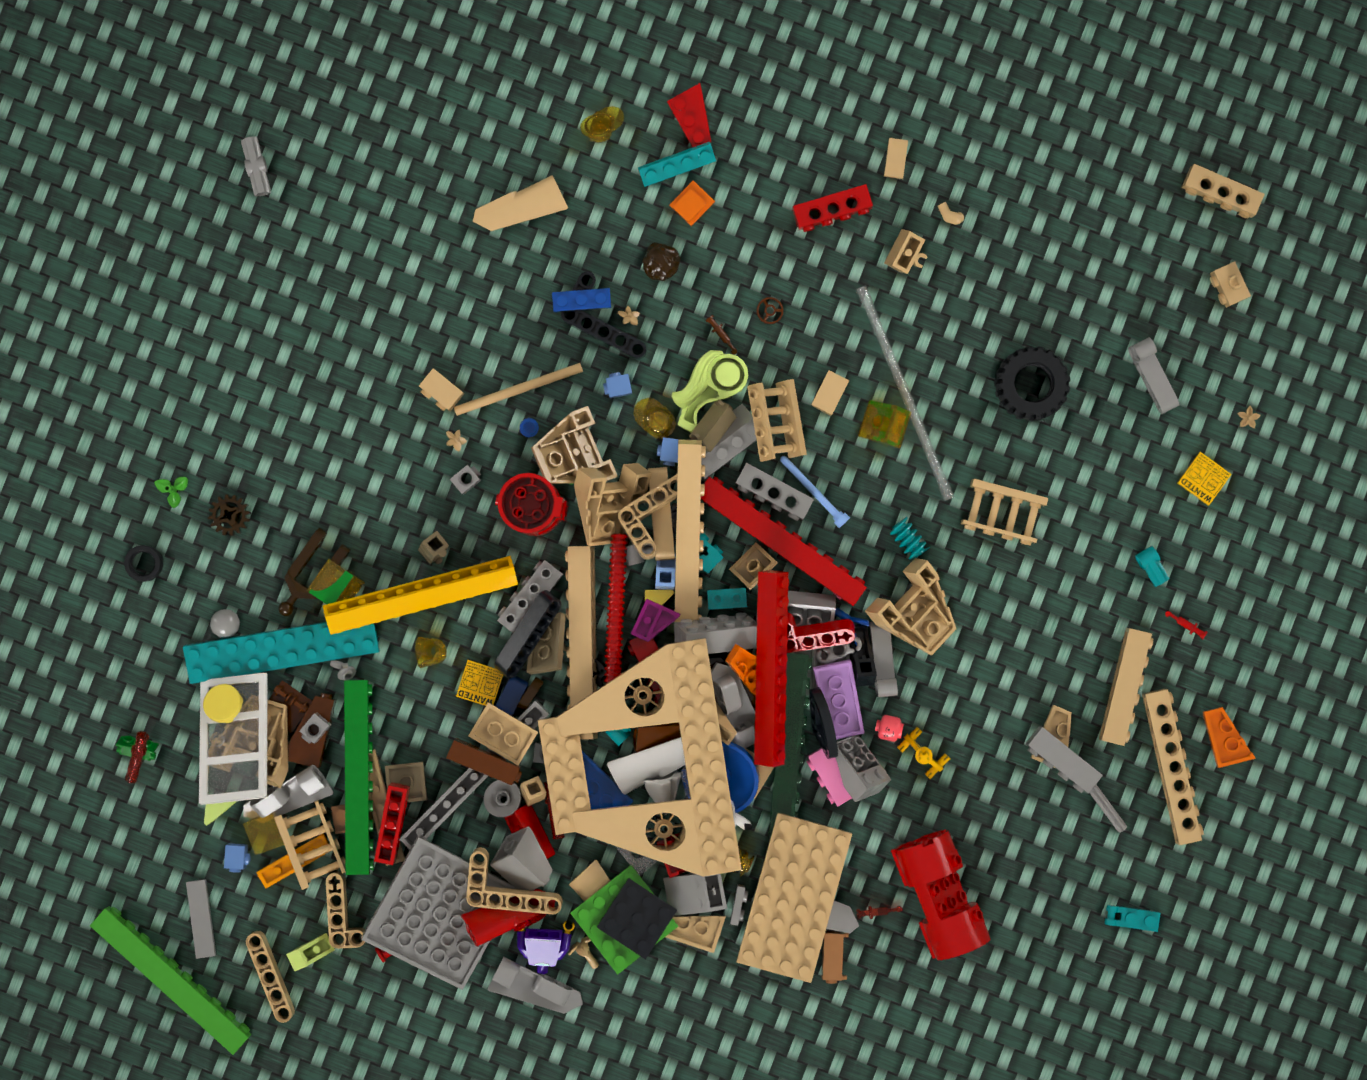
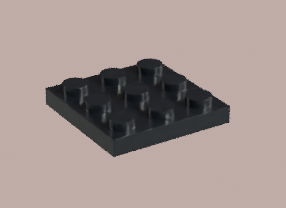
M628 878L597 925V928L646 960L677 910Z

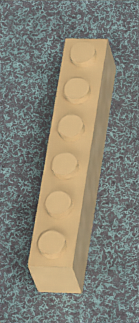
M1126 628L1099 740L1125 746V742L1128 743L1130 731L1128 729L1129 725L1133 724L1135 713H1133L1134 705L1138 704L1140 697L1137 694L1139 686L1142 687L1144 681L1142 672L1143 668H1146L1148 665V649H1151L1153 645L1151 633Z

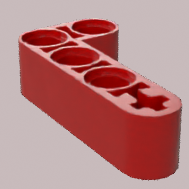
M788 612L787 637L788 640L792 641L787 643V653L849 644L855 639V624L850 619H841L796 627L794 616Z

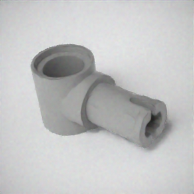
M634 545L627 546V550H625L627 556L625 557L628 566L645 562L644 560L646 559L640 556ZM646 545L642 551L645 554H650L653 548L650 545Z

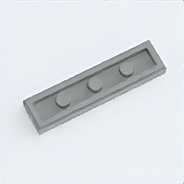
M206 879L186 882L196 959L216 956Z

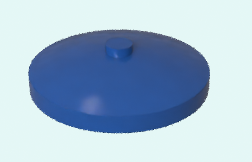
M722 742L730 798L734 803L735 813H738L753 801L758 791L760 781L757 765L754 764L753 757L744 748L733 742L729 746ZM684 765L682 774L683 786L690 799L686 767Z

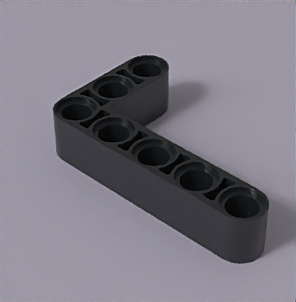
M588 271L581 273L572 291L594 289L596 286L594 274ZM591 277L593 279L592 284L585 286L582 283L583 278ZM583 310L574 311L575 317L572 320L565 318L566 312H561L563 321L579 331L638 360L645 357L647 350L646 345L642 341L587 314ZM585 319L592 321V326L588 329L582 327V322ZM601 328H607L609 330V335L607 337L599 336V330ZM618 337L626 338V344L623 346H618L615 342ZM634 346H642L644 349L642 354H634L632 351Z

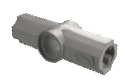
M258 137L244 138L241 140L246 159L244 164L248 177L251 180L254 196L268 195L271 193L267 177L268 169L265 158L261 153Z

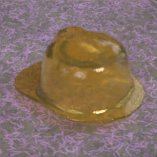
M606 107L585 118L580 126L581 132L586 137H589L591 142H605L611 137L612 132L622 125L624 113L618 107Z
M645 398L639 401L634 408L636 422L651 436L663 439V437L666 438L673 433L676 425L675 418L659 401Z

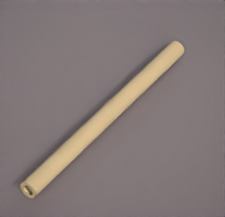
M578 363L454 407L455 413L458 416L583 372L581 364Z

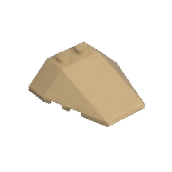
M588 406L572 411L531 447L543 477L551 484H574L578 468L594 467L607 477L606 481L618 477L611 459L603 462L589 427L594 425L595 421Z

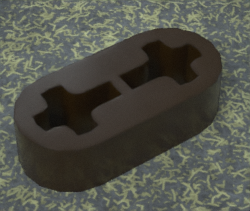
M535 677L517 706L526 711L544 681Z

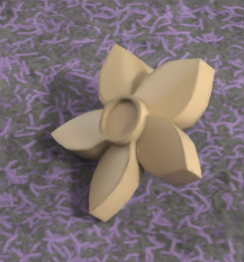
M629 306L626 307L625 312L618 311V314L624 317L623 324L629 322L632 325L638 324L639 312H632Z
M1251 406L1247 408L1246 413H1237L1242 418L1240 427L1249 425L1255 428L1256 422L1254 420L1261 416L1260 414L1253 413Z
M460 429L454 434L449 431L446 432L450 439L446 445H453L454 449L459 452L462 447L461 445L467 442L465 438L460 437Z

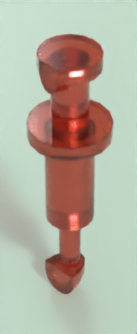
M868 906V910L860 911V909H857L856 913L858 919H861L862 916H869L870 919H873V916L888 915L889 912L895 911L901 912L902 907L897 906V908L889 909L887 907L872 908V906Z

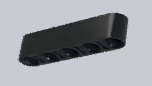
M548 590L538 594L495 660V668L508 679L518 674L561 608V601Z

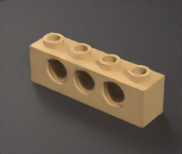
M1196 164L1190 167L1181 187L1189 195L1196 196L1197 194L1203 197L1204 201L1212 204L1214 202L1218 203L1222 209L1227 211L1234 210L1239 212V216L1247 219L1256 215L1265 195L1262 192ZM1201 181L1208 183L1209 188L1207 190L1201 187ZM1219 188H1222L1226 191V197H1221L1219 195ZM1236 196L1243 198V205L1236 202Z

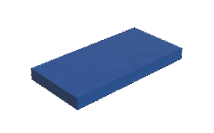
M582 750L591 810L630 805L633 800L627 794L624 795L618 785Z

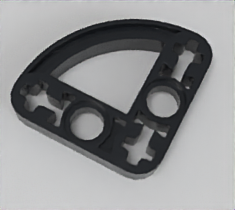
M820 687L809 689L813 733L827 759L838 757L835 729L826 699Z

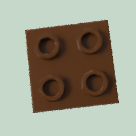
M283 680L275 687L273 694L269 698L271 701L287 706L288 732L291 734L312 703V700Z

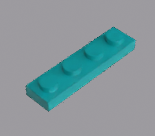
M707 142L640 166L638 170L643 185L646 187L715 162L716 158L711 143Z

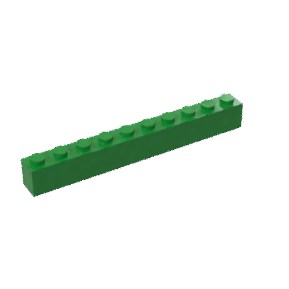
M344 680L346 875H369L370 870H374V858H370V851L374 850V839H370V831L374 830L373 819L370 820V812H373V800H370V792H373V781H370V773H373V761L369 759V754H373V742H369V734H373V723H369V715L373 714V705L369 703V696H372L373 688L372 684H369V680Z

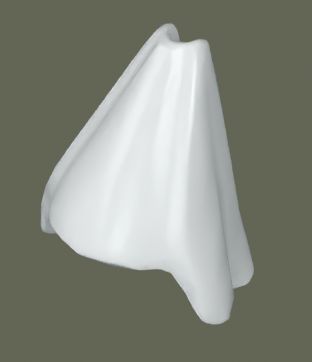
M675 770L664 777L658 776L653 780H645V788L654 802L675 800L681 772Z

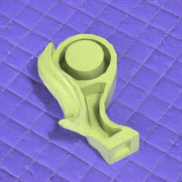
M710 350L698 360L686 387L681 391L672 392L671 397L673 401L682 408L678 421L679 427L692 432L697 426V413L700 408L705 404L728 399L742 391L748 379V368L742 359L736 355L724 354L720 350Z

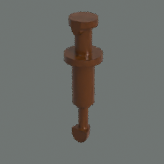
M712 314L705 321L709 322L714 328L712 332H716L724 344L729 345L732 349L731 353L736 354L737 349L731 344L729 336L721 327L723 324L718 325L713 319L714 316Z

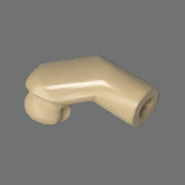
M946 202L938 205L945 222L957 225L964 221V215L961 212L950 211Z

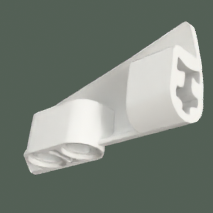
M681 737L609 761L607 766L621 792L626 795L644 785L645 780H653L658 776L664 777L684 766L685 761Z

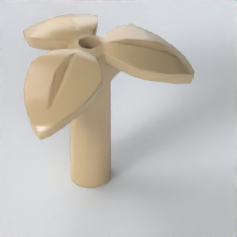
M587 936L582 938L580 943L576 942L568 954L571 955L576 950L580 956L586 958L592 969H595L599 964L589 950L588 942L591 940Z

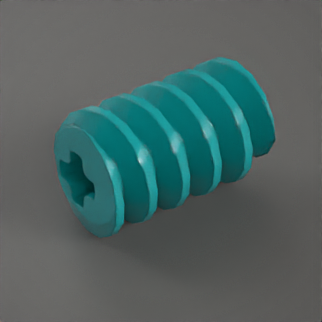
M905 517L892 527L890 535L897 534L894 541H902L899 547L906 546L904 554L911 553L908 559L912 560L930 547L924 548L926 541L919 542L922 536H914L917 529L910 530L912 523L905 524L908 517Z

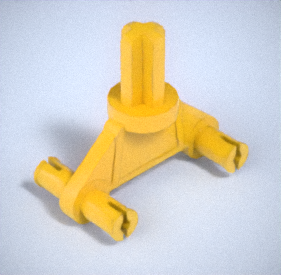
M916 727L910 735L906 734L904 736L905 740L897 748L903 753L911 745L916 751L915 757L920 764L929 763L932 765L925 773L931 779L938 771L941 772L944 769L943 766L951 758L947 757V754L944 753L938 761H935L932 758V751L928 747H920L916 743L915 739L923 733L921 729L919 730Z

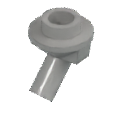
M331 660L330 666L340 669L337 674L340 680H350L356 674V669L353 666H349L348 663Z

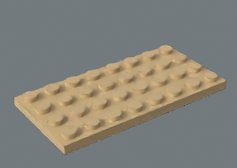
M777 812L736 960L737 963L805 982H812L850 845L851 832Z

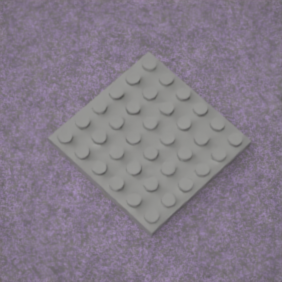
M417 836L362 934L361 940L463 990L490 942L488 941L476 947L466 930V923L461 918L462 914L481 908L473 907L467 902L469 862ZM488 872L487 886L516 889L509 882ZM479 873L473 874V878H474L475 880H477V881L483 880V877H482L481 874H479ZM471 893L473 899H481V895L479 893ZM497 894L491 895L493 901H500V897Z

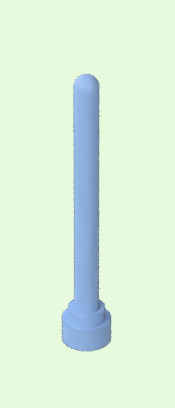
M786 456L780 458L781 463L834 517V524L838 528L850 519L846 513L839 512Z

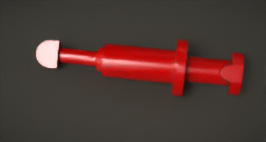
M1170 611L1165 612L1166 617L1174 618L1179 625L1190 631L1189 634L1194 632L1203 640L1208 633L1197 628V623L1194 625L1183 617L1175 616Z

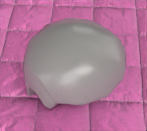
M219 610L211 617V630L220 638L234 636L239 630V617L232 610Z

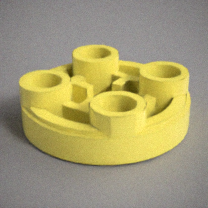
M220 684L207 692L203 701V709L211 720L218 723H231L241 710L243 698L233 686Z

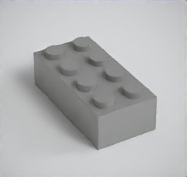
M736 613V616L718 615L717 618L700 617L699 620L693 621L691 619H682L681 622L674 623L675 643L706 638L708 654L729 652L735 644L745 650L757 648V622L746 613Z

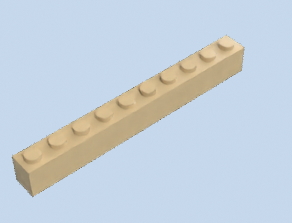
M678 440L675 612L681 615L674 623L681 622L682 619L699 620L702 617V614H698V608H702V596H698V589H702V578H699V571H703V559H699V552H703V540H700V533H704V522H700V515H704V503H700V499L705 494V484H701V477H705V465H701V458H705L706 446H702V440Z
M570 546L568 551L565 552V560L568 562V570L565 573L566 581H568L566 600L569 601V608L566 609V618L569 620V627L566 630V636L569 639V647H567V658H569L567 676L570 677V685L567 687L570 704H568L567 709L597 690V684L595 683L597 675L593 677V670L597 672V663L595 662V546ZM598 732L579 734L580 739L598 738Z

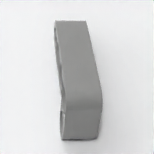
M1148 337L1128 348L1129 354L1158 411L1164 414L1179 406L1177 396L1155 355L1157 349L1153 340Z
M870 622L871 648L877 672L875 679L876 696H898L891 633L878 627L874 622Z

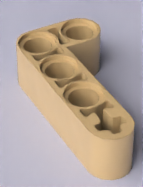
M335 871L326 878L330 945L337 949L361 947L365 941H355L354 933L362 935L365 929L360 927L348 928L346 878L342 872ZM336 876V879L340 880V882L337 884V890L332 892L336 888V884L332 882V879ZM338 895L342 900L341 904H334L332 897ZM337 914L342 917L343 921L341 924L334 922V915ZM335 934L343 936V943L335 941Z

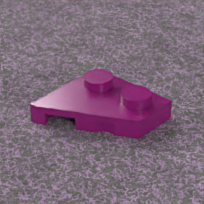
M646 599L631 634L649 642L679 618L681 614Z

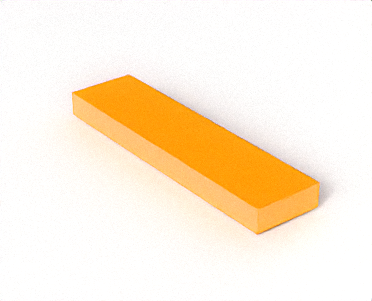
M323 833L295 849L296 854H304L329 844V841ZM286 854L256 873L266 889L295 871L289 855ZM325 854L307 860L301 866L304 867Z

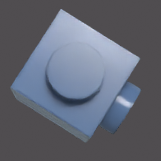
M620 372L609 374L610 378H606V383L603 384L605 395L609 394L610 399L632 394L628 374L621 375Z
M663 437L662 445H658L657 456H660V460L664 461L663 465L675 466V462L678 463V439Z
M228 843L225 845L224 868L229 869V872H241V869H245L250 864L248 844Z

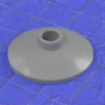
M500 780L494 781L488 786L484 794L485 808L496 817L502 818L512 815L521 803V792L515 783L509 785ZM503 797H507V801L505 803H502Z

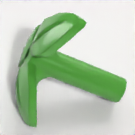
M183 476L175 479L173 486L167 479L156 480L154 484L160 492L170 493L167 501L172 508H176L181 501V496L177 493V490H185L188 479Z

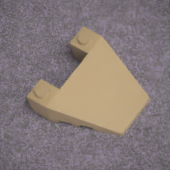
M639 463L623 464L619 481L606 483L607 477L594 467L578 468L574 489L588 546L611 544L612 534L625 533L619 522L618 513L623 507L635 501L641 495L646 494L652 475L650 471ZM623 514L622 520L628 522L631 514Z
M915 558L903 570V573L913 586L895 605L890 600L877 598L865 612L878 627L923 652L933 655L956 630L950 608L946 605L945 593L940 588L938 582L940 579L937 572L928 560Z
M252 695L243 705L240 712L259 710V697ZM268 700L267 784L281 788L288 772L287 706ZM259 718L233 721L231 724H228L224 728L226 730L212 743L209 757L258 752ZM234 763L211 766L231 772Z

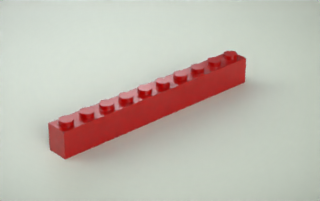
M714 476L713 479L708 477L704 483L705 494L701 496L700 500L851 606L856 604L867 588L864 586L866 583L858 576L855 578L848 574L850 571L844 566L840 565L837 567L832 563L834 560L826 554L822 556L817 553L818 548L811 543L807 545L801 541L802 537L797 533L792 532L790 534L787 532L784 524L778 520L776 523L770 520L771 515L764 510L757 511L754 508V503L748 499L744 501L740 499L737 491L731 487L729 490L723 487L724 482Z
M774 570L758 571L754 764L768 767L784 765L786 739L789 572Z

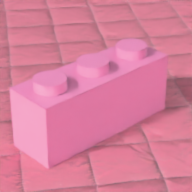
M822 748L807 755L810 760L806 762L812 771H817L819 777L816 779L822 788H827L829 793L826 796L831 804L835 803L838 807L852 799L844 788L836 758L827 759Z

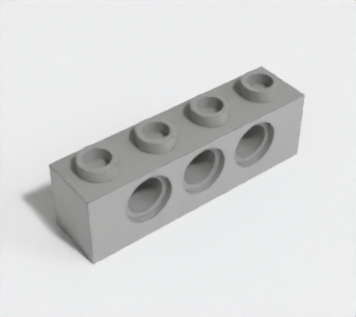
M748 463L745 464L735 483L738 485V490L746 494L748 491L755 494L754 498L762 503L765 500L772 503L771 507L779 512L782 509L789 513L788 517L796 521L804 519L814 501L813 498ZM752 480H761L762 487L754 489L751 485ZM770 488H776L779 491L777 498L769 497L768 491ZM787 497H793L796 500L794 507L789 508L786 506L785 500Z

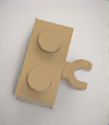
M902 229L884 264L905 274L909 273L912 265L922 268L923 265L918 263V259L920 257L927 259V255L919 253L925 239L911 231Z
M1232 262L1210 273L1211 284L1214 288H1217L1219 301L1226 308L1251 296L1236 262Z

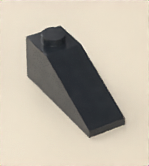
M855 624L856 636L862 642V647L859 651L856 650L855 641L849 644L855 650L854 653H850L856 687L874 685L877 672L868 628L861 624Z

